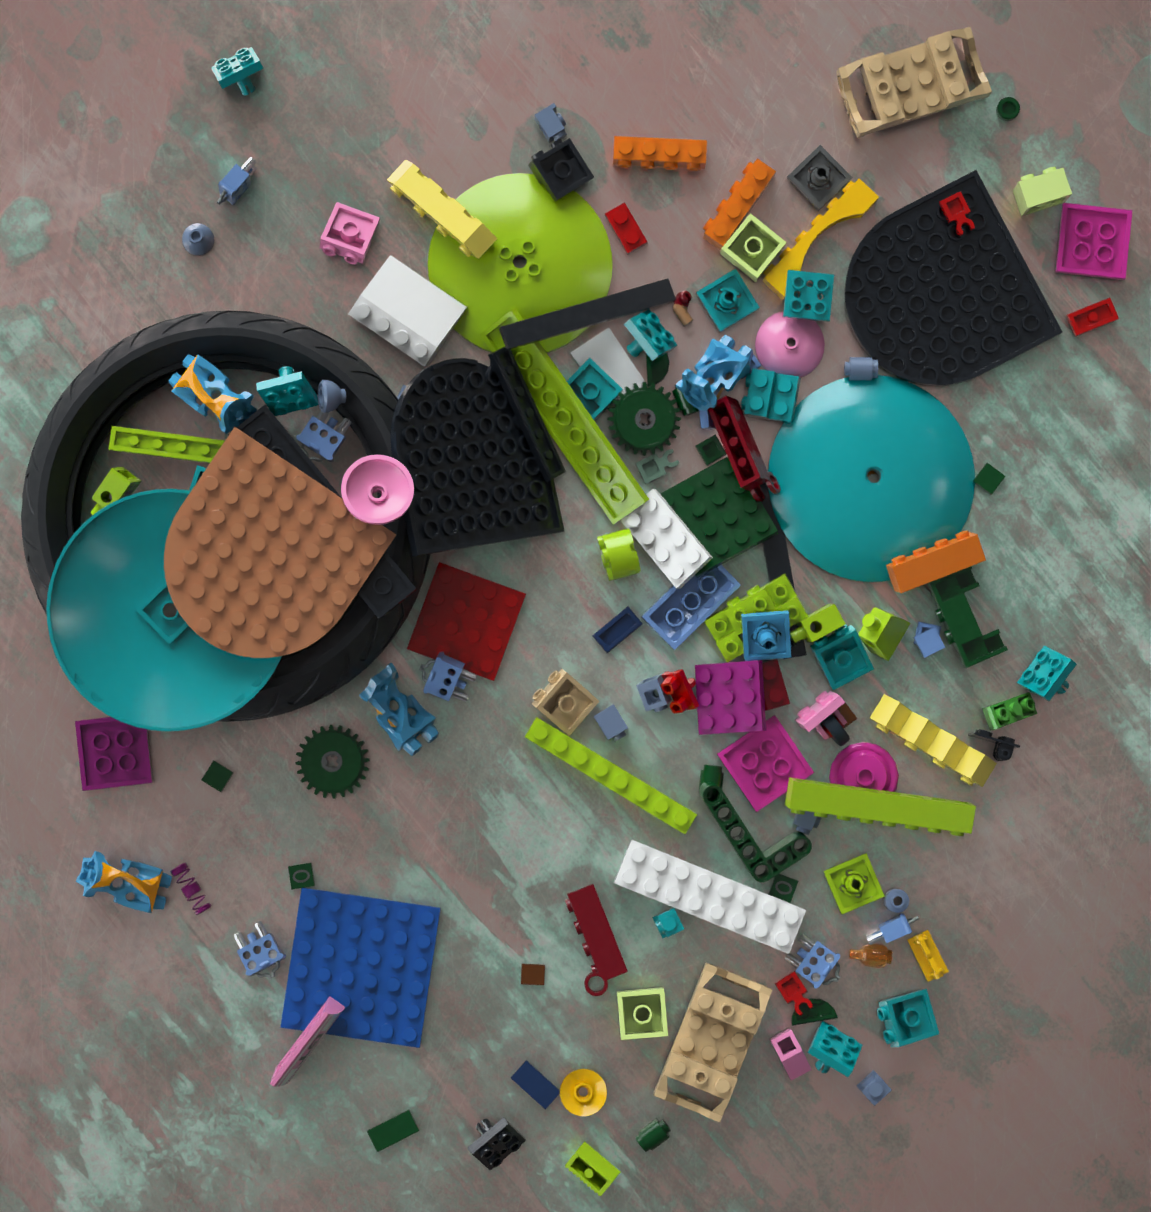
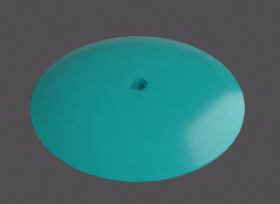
M878 375V378H872V380H849V377L824 385L812 392L795 407L793 423L783 422L773 443L768 465V472H771L776 477L781 489L776 495L769 490L770 502L779 526L787 539L814 565L831 574L854 581H890L886 565L892 563L891 559L901 555H905V557L913 555V551L921 547L931 548L935 546L934 543L941 539H948L949 541L956 538L955 534L961 532L967 521L974 498L975 483L973 480L975 479L973 456L967 438L955 417L937 398L926 390L910 382L890 376ZM873 471L877 473L879 478L877 483H872L868 480V472Z

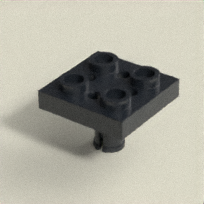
M504 1117L494 1126L491 1125L488 1119L481 1120L485 1128L478 1123L476 1129L482 1136L468 1147L471 1154L489 1170L499 1166L509 1154L517 1151L521 1144L526 1141L523 1135Z

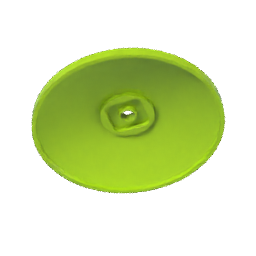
M516 173L496 176L472 186L455 199L466 208L471 216L479 219L497 238L479 259L472 255L467 257L459 249L461 244L451 236L447 235L444 237L436 228L433 233L428 253L429 281L467 307L453 329L465 340L487 352L492 353L480 334L514 308H516L523 320L608 295L612 278V252L606 230L600 218L589 203L575 191L555 202L544 184H540L534 174ZM522 256L526 259L527 263L523 268L514 266L513 260L516 257ZM588 327L539 342L544 350L550 353L577 339Z

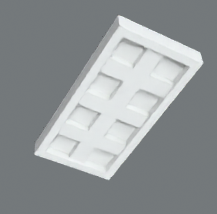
M652 489L647 494L649 500L622 518L621 522L627 529L629 528L631 534L675 588L681 589L713 557L656 489Z

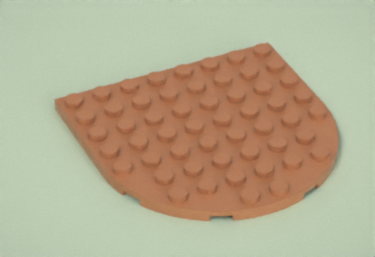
M234 427L172 521L164 551L165 579L169 594L179 614L188 626L205 641L221 650L243 657H279L297 652L315 643L338 622L396 534L381 524L375 525L360 521L348 511L341 497Z

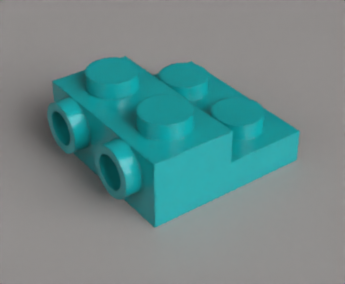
M591 358L567 380L594 421L608 409L607 407L612 403V400L618 397V393L623 392V389Z
M752 368V373H748L746 376L745 386L749 387L747 396L742 398L741 409L744 410V414L748 417L793 423L801 378L799 376L778 374L774 371Z
M845 624L834 630V634L828 637L825 635L814 641L815 644L810 646L832 690L874 670L861 639L852 625L847 626Z
M921 989L878 1002L877 1015L881 1021H884L886 1028L883 1032L884 1040L887 1044H890L891 1048L902 1047L939 1034L927 989Z

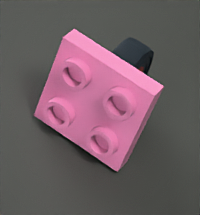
M824 691L816 697L815 700L817 702L810 708L806 706L798 712L797 715L799 717L795 721L808 732L815 728L823 739L832 738L841 747L850 740L849 735L843 728L847 721L837 710L845 701L840 695L832 691L828 693Z

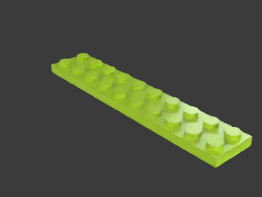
M514 308L480 335L491 351L494 352L505 346L499 328L522 321L523 318ZM540 342L511 349L547 431L614 525L647 502L649 498Z

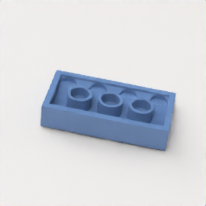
M720 565L698 578L694 575L681 589H676L673 585L641 618L675 650L741 584Z

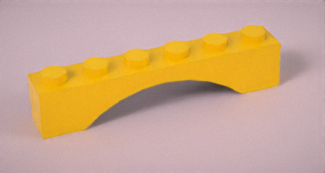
M860 178L855 183L851 180L843 188L844 194L840 199L835 197L826 206L829 210L823 216L818 214L810 223L813 227L808 232L803 230L795 239L797 244L792 249L787 247L780 254L781 260L776 266L772 263L764 271L763 283L782 301L785 299L787 271H801L804 257L816 238L838 223L862 218L877 202L879 196Z

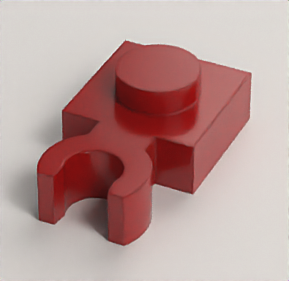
M961 191L939 202L948 222L956 221V232L959 236L964 234L961 225H968L971 231L975 228L973 221L965 216L970 214L971 211Z
M795 971L775 983L787 1004L795 1002V1011L800 1016L803 1015L800 1010L801 1004L806 1003L810 1009L813 1008L812 1002L802 996L808 991Z

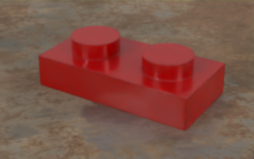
M625 202L605 213L606 219L627 255L648 243Z
M1111 298L1066 315L1075 337L1119 319Z

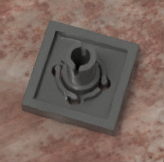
M821 145L787 176V179L818 211L853 178Z

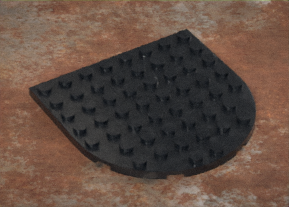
M977 170L883 218L859 243L848 267L844 290L845 307L851 329L857 341L868 356L872 357V360H878L879 366L898 378L909 382L929 386H947L969 381L1062 333L1055 316ZM960 191L971 211L970 214L965 216L971 219L975 226L971 231L968 225H961V229L964 232L961 236L956 232V221L949 223L939 205L941 200Z
M454 358L433 364L419 372L402 392L397 402L391 425L392 458L398 460L407 468L414 483L413 500L404 514L412 557L564 532L554 479L545 482L494 367H488L474 359Z

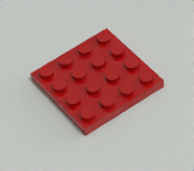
M439 562L407 650L436 660L440 652H444V655L465 663L464 670L495 681L526 593Z

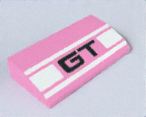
M331 996L327 999L275 1068L270 1082L272 1086H284L292 1079L342 1013L345 1006Z

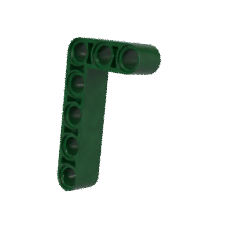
M706 781L700 786L699 795L748 872L756 881L760 883L769 881L810 853L812 843L802 832H793L762 852L723 790L713 781ZM715 788L716 795L713 798H706L707 791ZM722 808H728V815L720 818L718 816L719 811ZM735 827H741L740 834L738 836L732 837V829ZM803 839V847L795 849L796 841ZM747 846H753V852L750 855H743V850ZM780 852H784V859L776 862L775 856ZM765 865V871L762 874H755L758 866Z

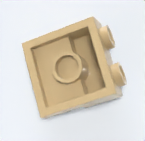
M561 669L559 672L557 670L549 676L548 681L550 683L544 690L540 688L534 693L532 697L534 701L531 704L565 734L570 736L599 703V700L571 675Z

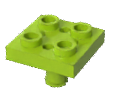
M867 853L823 871L841 915L885 897ZM850 869L851 871H848L847 873L852 875L847 876L846 871ZM841 885H845V888L841 887L843 892L839 889ZM858 892H861V897H860V898H856V897H855V896H860V894H859Z

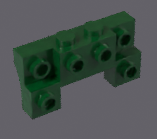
M971 566L927 583L937 604V610L934 611L939 623H944L947 630L944 632L945 638L949 645L953 644L954 648H956L964 668L973 666L1008 650L1007 646H1004L999 629L985 635L981 633L964 594L980 586L974 578Z

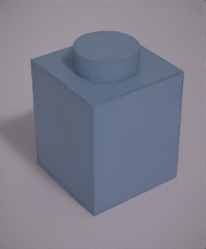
M614 704L594 716L607 740L613 739L616 742L626 735L624 731L628 727Z

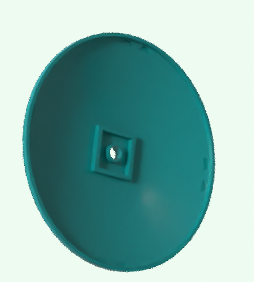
M155 489L139 492L110 503L96 512L79 527L63 548L54 567L48 589L46 610L50 641L55 656L71 684L86 700L106 715L120 722L148 730L184 731L215 723L231 715L248 703L264 687L282 657L251 658L226 652L208 643L196 634L184 621L178 610L174 617H166L164 615V606L168 603L174 604L165 579V543L172 521L191 492L189 490Z

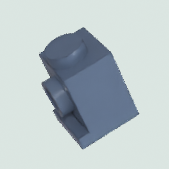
M555 103L534 115L536 123L549 143L553 140H562L567 136L564 128L566 122L560 113L555 114L557 112Z
M662 674L644 679L636 685L646 711L654 709L655 712H659L668 708L667 704L672 701L670 694L663 693L660 686L664 681ZM655 689H657V692H658L659 696H656V695H655V693H654V690H655Z
M805 811L804 815L796 814L792 824L797 825V831L809 835L813 827H818L822 817L814 816V812Z
M874 1070L856 1085L874 1106L892 1091Z

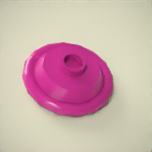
M867 742L851 744L840 751L831 764L829 775L830 783L891 792L897 790L899 778L896 762L889 752L877 744Z

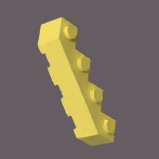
M405 160L387 179L392 185L391 191L399 198L401 196L408 198L415 205L413 207L414 211L421 217L427 216L433 219L438 225L436 229L444 237L449 235L461 244L459 249L467 257L472 255L479 259L497 240L496 236L479 219L471 216L453 197L450 198L431 178L428 179L424 176L417 166Z
M885 694L870 716V719L877 723L875 727L885 734L891 732L905 741L904 745L915 752L918 749L933 758L932 763L942 769L946 766L961 775L960 780L970 786H973L975 783L983 787L997 764L985 754L971 748L956 736L940 729L928 719L912 712L902 703Z

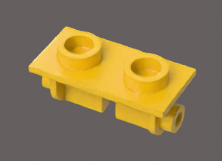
M928 930L907 940L927 982L939 979L949 972Z

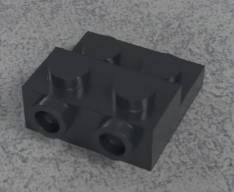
M570 138L564 142L561 139L555 141L549 146L551 149L545 153L543 150L531 156L532 161L528 164L538 182L544 184L555 202L594 178Z

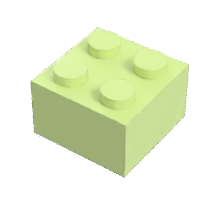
M1050 167L1043 170L1041 175L1034 176V174H1028L1020 178L1021 181L1017 182L1016 187L1013 189V194L1021 217L1063 204L1068 200L1072 192L1064 168L1056 169V167Z
M750 213L721 248L720 254L756 283L784 249L786 241Z
M664 987L617 991L621 1040L668 1036Z

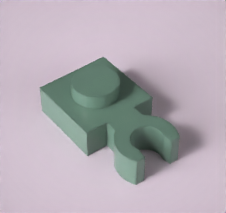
M673 449L667 450L660 459L655 453L635 463L645 485L666 475L665 467L674 468L679 464L678 460L673 463L667 460L668 455L674 453Z

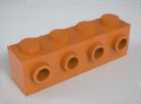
M614 136L613 165H618L621 168H630L632 165L641 166L644 169L664 167L667 170L687 168L690 171H700L705 169L707 140Z
M758 158L754 163L749 162L742 172L745 176L741 182L736 180L729 190L732 195L727 201L725 199L721 201L716 209L719 213L715 219L710 218L703 227V230H705L703 239L719 250L739 228L775 176L776 171Z
M968 530L955 534L956 538L949 541L948 539H941L934 543L935 546L931 548L921 547L915 549L913 555L907 557L901 555L891 559L892 563L887 564L886 568L894 591L903 593L986 561L978 534Z

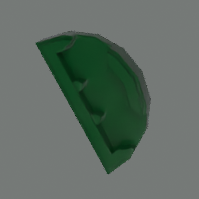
M646 353L647 387H650L651 383L657 385L667 375L670 363L667 353L653 361Z
M810 998L809 1000L812 1002L813 1008L810 1009L806 1003L801 1004L802 1016L794 1009L791 1025L836 1019L838 1017L835 1009L828 1002L820 998Z

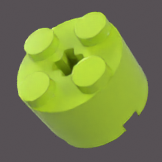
M629 528L597 537L599 548L602 550V563L604 568H606L609 581L640 573V563Z

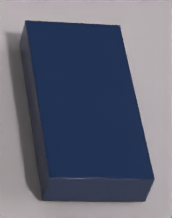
M627 606L592 636L603 650L609 653L643 623Z
M527 1060L511 1076V1079L545 1110L560 1094V1090Z

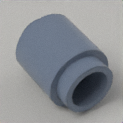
M849 357V362L844 364V375L849 376V380H872V378H878V360H872V357Z
M891 889L885 894L884 905L888 910L900 913L907 909L909 897L903 890ZM897 896L902 899L900 905H895L893 902Z

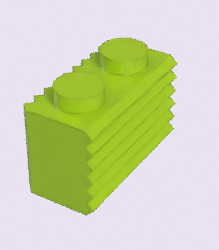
M585 1141L565 1164V1168H569V1171L576 1174V1177H580V1180L587 1183V1187L591 1186V1190L598 1193V1196H602L620 1174L616 1167Z

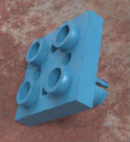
M788 610L741 614L744 661L791 658Z

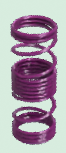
M183 863L170 872L174 877L186 871L176 883L179 884L191 880L181 889L187 901L203 897L192 908V910H196L194 912L195 915H198L209 909L212 905L207 903L201 907L194 908L206 895L189 900L191 896L202 889L197 881L192 883L195 877L178 882L190 871V869H186L188 867L187 864Z

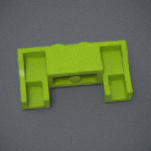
M786 574L781 575L762 587L756 585L746 591L748 595L741 599L737 596L726 603L727 607L709 616L704 621L727 663L744 654L743 640L740 637L742 633L741 614L788 610L790 627L808 617L807 611Z

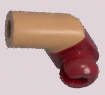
M684 290L676 295L673 311L685 327L693 319L687 311L692 296L690 292Z

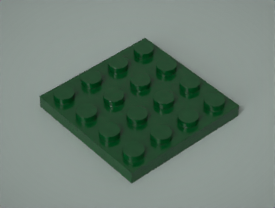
M728 456L660 493L713 557L695 574L697 578L778 534L776 526L761 501L757 502L750 491L740 487Z

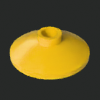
M574 1070L564 1078L561 1084L560 1098L562 1104L574 1115L590 1116L595 1114L606 1101L607 1089L605 1082L599 1074L592 1070ZM582 1087L588 1090L585 1096L579 1094V1089Z

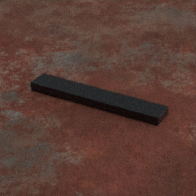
M504 346L488 354L545 482L551 481L565 473L566 470L511 350H506Z

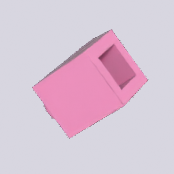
M790 1028L769 1038L791 1081L812 1070Z

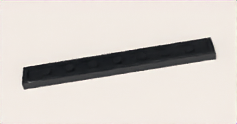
M667 278L501 326L499 330L506 350H511L672 303L676 298L670 281Z
M764 483L760 485L765 496V500L761 503L778 530V534L762 542L768 579L771 582L786 574L794 588L785 534L775 517L770 502L768 486ZM798 625L791 626L790 632L798 628ZM804 640L796 645L791 641V658L807 655Z

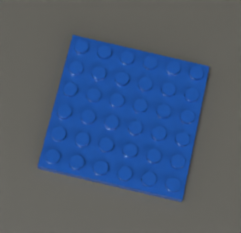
M301 888L280 1028L304 1031L331 996L345 1006V1008L326 1034L420 1048L441 908Z

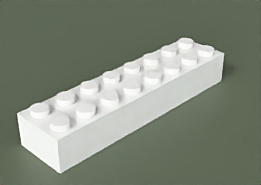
M632 839L614 881L617 885L788 954L806 913V910Z

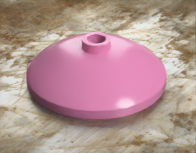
M783 311L775 313L764 321L758 330L755 340L756 355L765 370L774 371L778 374L799 376L800 378L810 374L818 366L823 357L825 346L823 333L814 320L783 317ZM793 339L795 345L792 347L788 346L787 340Z
M369 455L357 460L347 469L341 484V495L348 511L360 521L375 525L387 524L400 518L410 507L414 495V483L407 468L398 460L385 455ZM378 492L382 496L380 498H375L373 494Z

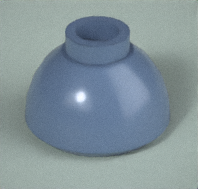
M195 223L184 230L182 243L190 254L204 255L213 247L214 234L208 226Z
M322 380L319 383L318 403L323 413L332 412L341 403L346 402L345 389H340L337 384L329 380Z

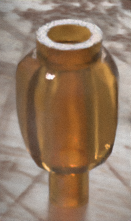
M866 944L860 950L850 949L849 958L859 959L861 964L868 967L884 968L887 964H892L893 951L888 950L885 945Z

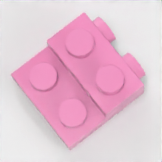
M336 202L320 238L319 248L323 249L322 251L328 256H335L337 254L344 257L345 261L350 264H357V262L363 264L371 246V240L378 227L380 217Z

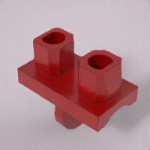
M683 669L674 672L667 671L662 674L664 681L660 686L663 693L671 695L673 701L670 704V708L674 714L696 709L699 706L692 690L696 685L694 678L687 679Z

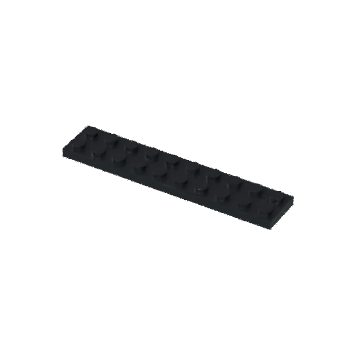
M263 405L236 427L341 497L266 405ZM385 551L358 591V594L380 620L417 589Z

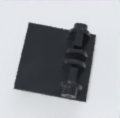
M979 729L968 734V736L995 743L993 757L997 761L1009 760L1014 748H1020V745L1014 744L1015 739L1005 736H998V739L993 738V733Z

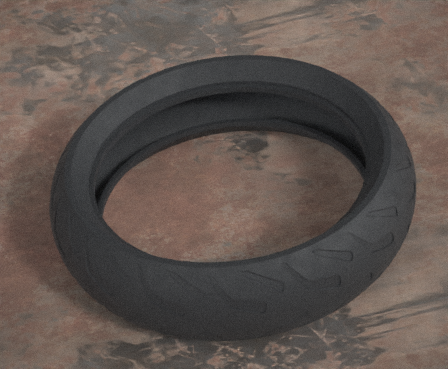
M231 310L194 313L159 322L124 338L91 362L66 388L48 414L31 452L22 493V541L30 579L46 616L47 595L51 576L63 548L81 526V508L85 483L99 447L112 429V426H115L120 418L137 402L156 389L168 384V380L173 374L178 373L181 376L184 374L187 368L182 364L188 354L194 357L197 355L203 357L219 370H253L280 377V368L285 366L292 367L294 373L302 371L316 395H318V386L322 380L334 382L340 389H345L346 402L341 403L335 410L343 418L351 421L350 427L360 439L367 456L385 455L392 457L391 425L398 398L383 379L347 347L311 327L270 314ZM377 492V497L380 498L382 495ZM404 515L393 522L381 525L396 534L386 552L417 590L380 620L357 593L342 617L323 637L302 650L282 656L274 673L255 697L242 708L219 720L220 722L269 718L310 705L349 683L384 651L407 619L423 584L430 559V554L412 557Z

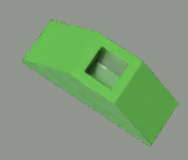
M1030 692L982 708L989 730H995L1037 714L1035 702Z

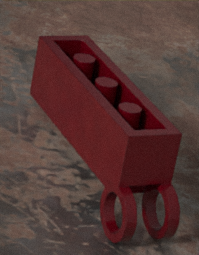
M727 395L717 400L715 408L710 407L708 411L740 487L750 491L757 502H763L765 496L760 485L766 483L769 490L776 495L781 491L776 477L767 471L738 400Z
M590 884L567 893L568 899L565 900L569 913L574 912L577 921L573 923L578 935L583 933L586 942L582 943L587 957L592 956L594 964L591 965L593 972L589 973L584 981L585 989L592 996H600L608 988L607 980L624 974L628 970L594 884ZM594 976L601 977L604 980L603 988L599 991L591 990L588 986L590 978Z

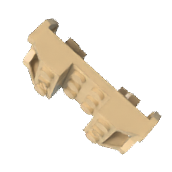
M971 27L941 33L927 38L925 43L887 55L881 52L840 67L836 72L842 99H845L844 105H846L848 110L847 115H850L849 121L857 138L978 99H984L992 93L976 51ZM956 37L962 39L965 61H967L972 82H974L976 87L971 92L969 91L952 40ZM858 68L866 87L865 95L868 94L871 103L870 110L874 112L876 120H862L858 112L857 100L853 97L849 82V76Z
M705 962L653 1095L720 1122L737 1083V1076L754 1034L756 1035L772 989ZM716 974L735 985L746 989L749 987L758 991L760 1008L757 1009L704 986ZM667 1076L720 1097L723 1101L716 1108L710 1109L699 1101L679 1093L667 1091Z

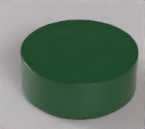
M1012 97L1001 99L996 107V113L1003 121L1014 120L1020 112L1019 102Z

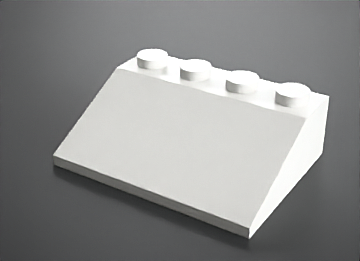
M390 255L348 314L425 367L430 365L467 307Z

